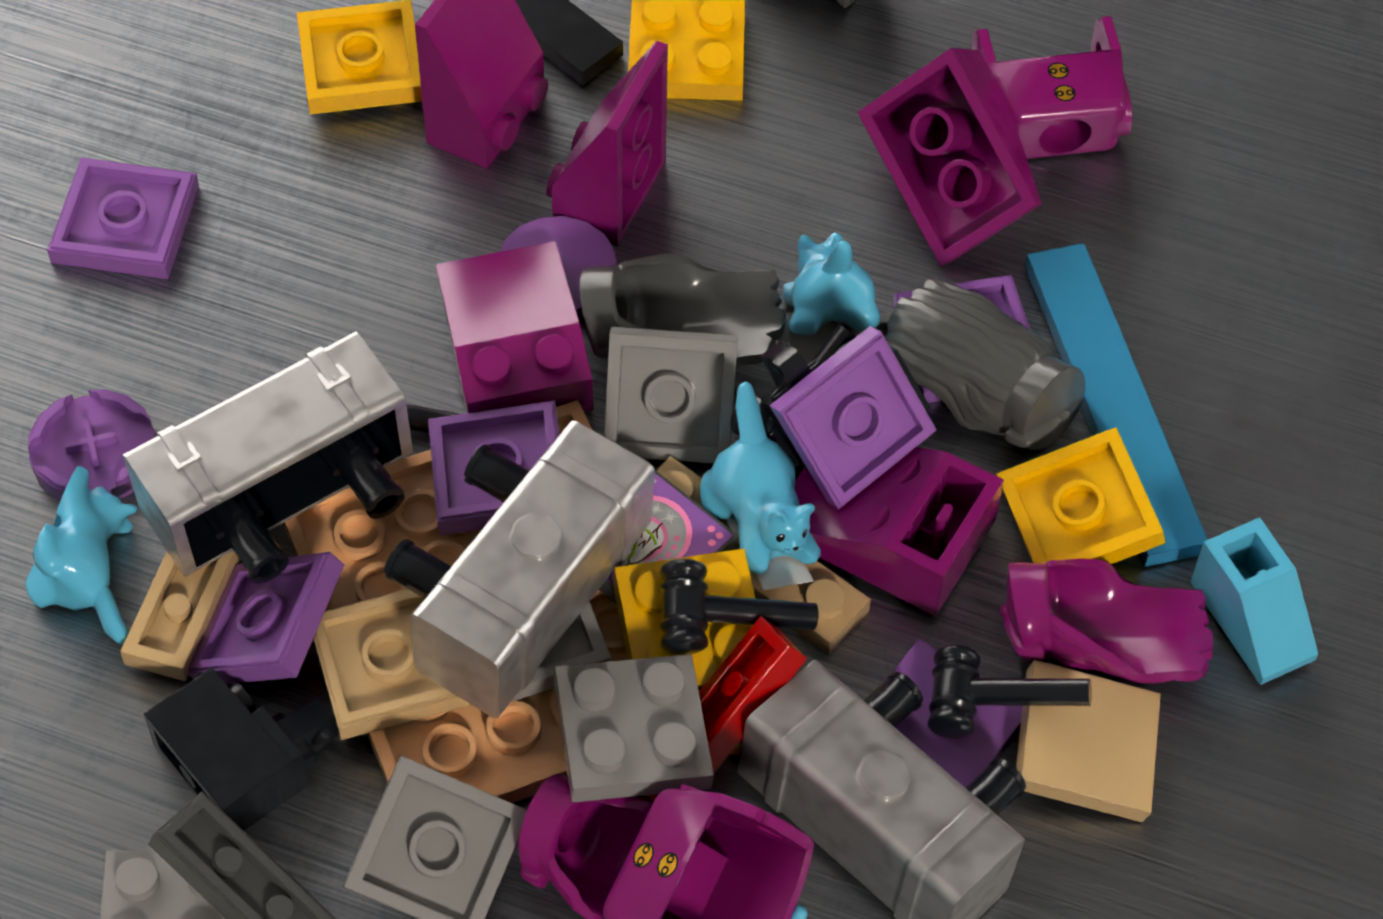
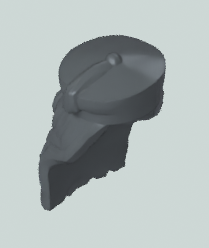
M660 254L624 261L618 265L585 267L580 276L579 290L582 317L585 319V330L593 353L599 358L608 359L611 327L737 335L736 366L741 364L753 365L763 362L760 356L776 345L775 341L781 338L786 324V314L783 309L779 308L782 299L777 292L780 280L775 270L717 271L702 266L681 254Z
M936 278L926 279L924 287L915 289L912 292V297H902L896 303L887 324L890 331L885 336L887 343L898 350L915 382L937 395L946 404L960 425L970 430H983L993 434L1004 435L1005 440L1009 444L1030 450L1045 449L1055 442L1069 427L1077 415L1084 398L1085 377L1079 368L1057 359L1051 345L1036 332L1012 319L981 294Z

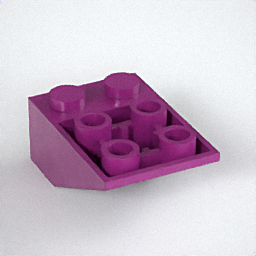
M916 447L840 509L826 501L810 472L805 469L802 470L795 481V492L800 505L811 503L815 506V510L810 516L809 531L821 550L819 558L937 616L996 520L1004 480L946 451Z

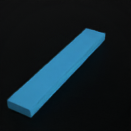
M1081 243L1027 254L1025 269L1062 361L1079 368L1085 377V393L1080 407L1090 432L1094 436L1117 427L1163 529L1166 543L1139 553L1144 567L1199 556L1203 542L1208 540L1085 244Z

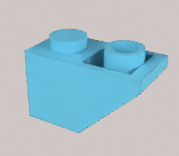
M1259 517L1204 541L1190 583L1195 590L1203 591L1207 608L1258 683L1262 685L1315 661L1319 653L1296 568Z

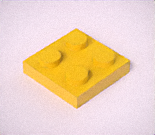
M411 0L297 12L310 115L422 101L416 32Z
M632 0L628 71L657 40L668 44V99L742 101L745 0Z
M1117 427L996 473L997 477L1004 480L1002 491L1032 563H1044L1050 560L1097 559L1113 564L1166 543L1163 529Z
M745 549L614 567L611 578L628 660L678 655L666 651L661 646V639L665 632L660 628V624L663 621L660 585L664 582L660 575V569L665 563L676 559H692L703 563L707 568V576L704 580L708 585L706 595L755 598ZM708 622L709 627L705 634L708 637L709 644L703 651L692 654L698 691L707 683L751 629L752 625Z

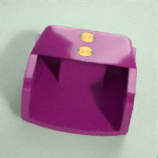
M1111 16L1101 17V19L1096 20L1090 52L996 61L988 29H978L976 32H973L971 50H980L1006 97L1027 159L1107 151L1117 144L1119 136L1130 134L1132 127L1131 98L1123 74L1121 46Z
M681 784L679 789L667 788L655 798L606 898L603 907L604 919H791L810 867L814 848L813 839L785 820L766 812L760 807L722 793L705 792Z

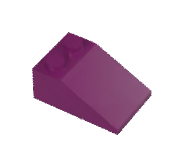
M434 0L415 24L426 143L488 169L501 150L507 151L513 145L519 131V126L529 111H537L546 97L548 80L544 78L543 51L515 0Z
M656 40L601 101L590 122L582 121L572 141L571 154L565 164L557 163L547 183L546 195L552 198V217L567 216L586 221L603 232L611 245L617 247L666 163L668 44Z
M950 48L857 111L940 266L948 265L1042 205L1008 101L980 50Z
M556 241L436 264L467 413L555 401L556 407L576 400L579 401L584 412L594 410L593 380L580 323Z

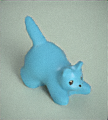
M835 232L821 244L815 243L806 234L800 236L798 240L799 260L797 263L799 275L795 281L784 284L782 289L783 300L789 305L794 306L795 309L788 324L790 331L799 335H815L823 324L832 321L845 323L857 332L864 331L869 326L876 328L880 324L881 315L875 302L876 292L870 274L856 262L852 261L853 252L850 243L844 241L842 236Z
M746 381L742 382L737 389L735 405L739 439L719 453L712 469L703 474L700 484V500L703 508L718 520L736 519L740 549H745L750 572L758 575L765 573L769 562L778 556H789L805 564H815L821 556V550L809 531L810 516L815 510V506L811 503L799 504L795 492L796 477L794 463L777 443L767 438L753 386Z
M82 466L76 467L66 486L56 512L54 525L46 523L38 536L32 554L34 564L26 579L25 587L32 602L40 608L59 605L77 611L93 607L97 612L104 632L116 643L123 645L129 632L121 618L113 593L109 588L111 570L107 540L112 534L130 533L133 525L127 517L135 514L138 508L134 504H124L118 497L110 494L103 486L90 490L89 472Z

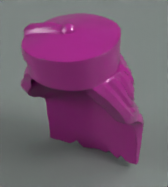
M1097 559L1050 560L1044 563L1009 562L1006 604L1000 608V615L1004 618V628L1013 649L1022 658L1024 663H1032L1034 660L1054 659L1063 666L1072 669H1094L1132 682L1154 684L1170 681H1197L1206 675L1209 669L1208 660H1211L1213 656V632L1206 628L1209 620L1204 610L1206 600L1202 590L1155 588L1136 585L1123 578L1107 561Z
M563 774L552 775L537 790L523 820L519 836V857L521 862L519 871L521 877L540 889H544L548 882L551 881L555 889L576 913L586 919H604L603 907L606 898L654 801L646 796L571 802L568 777Z

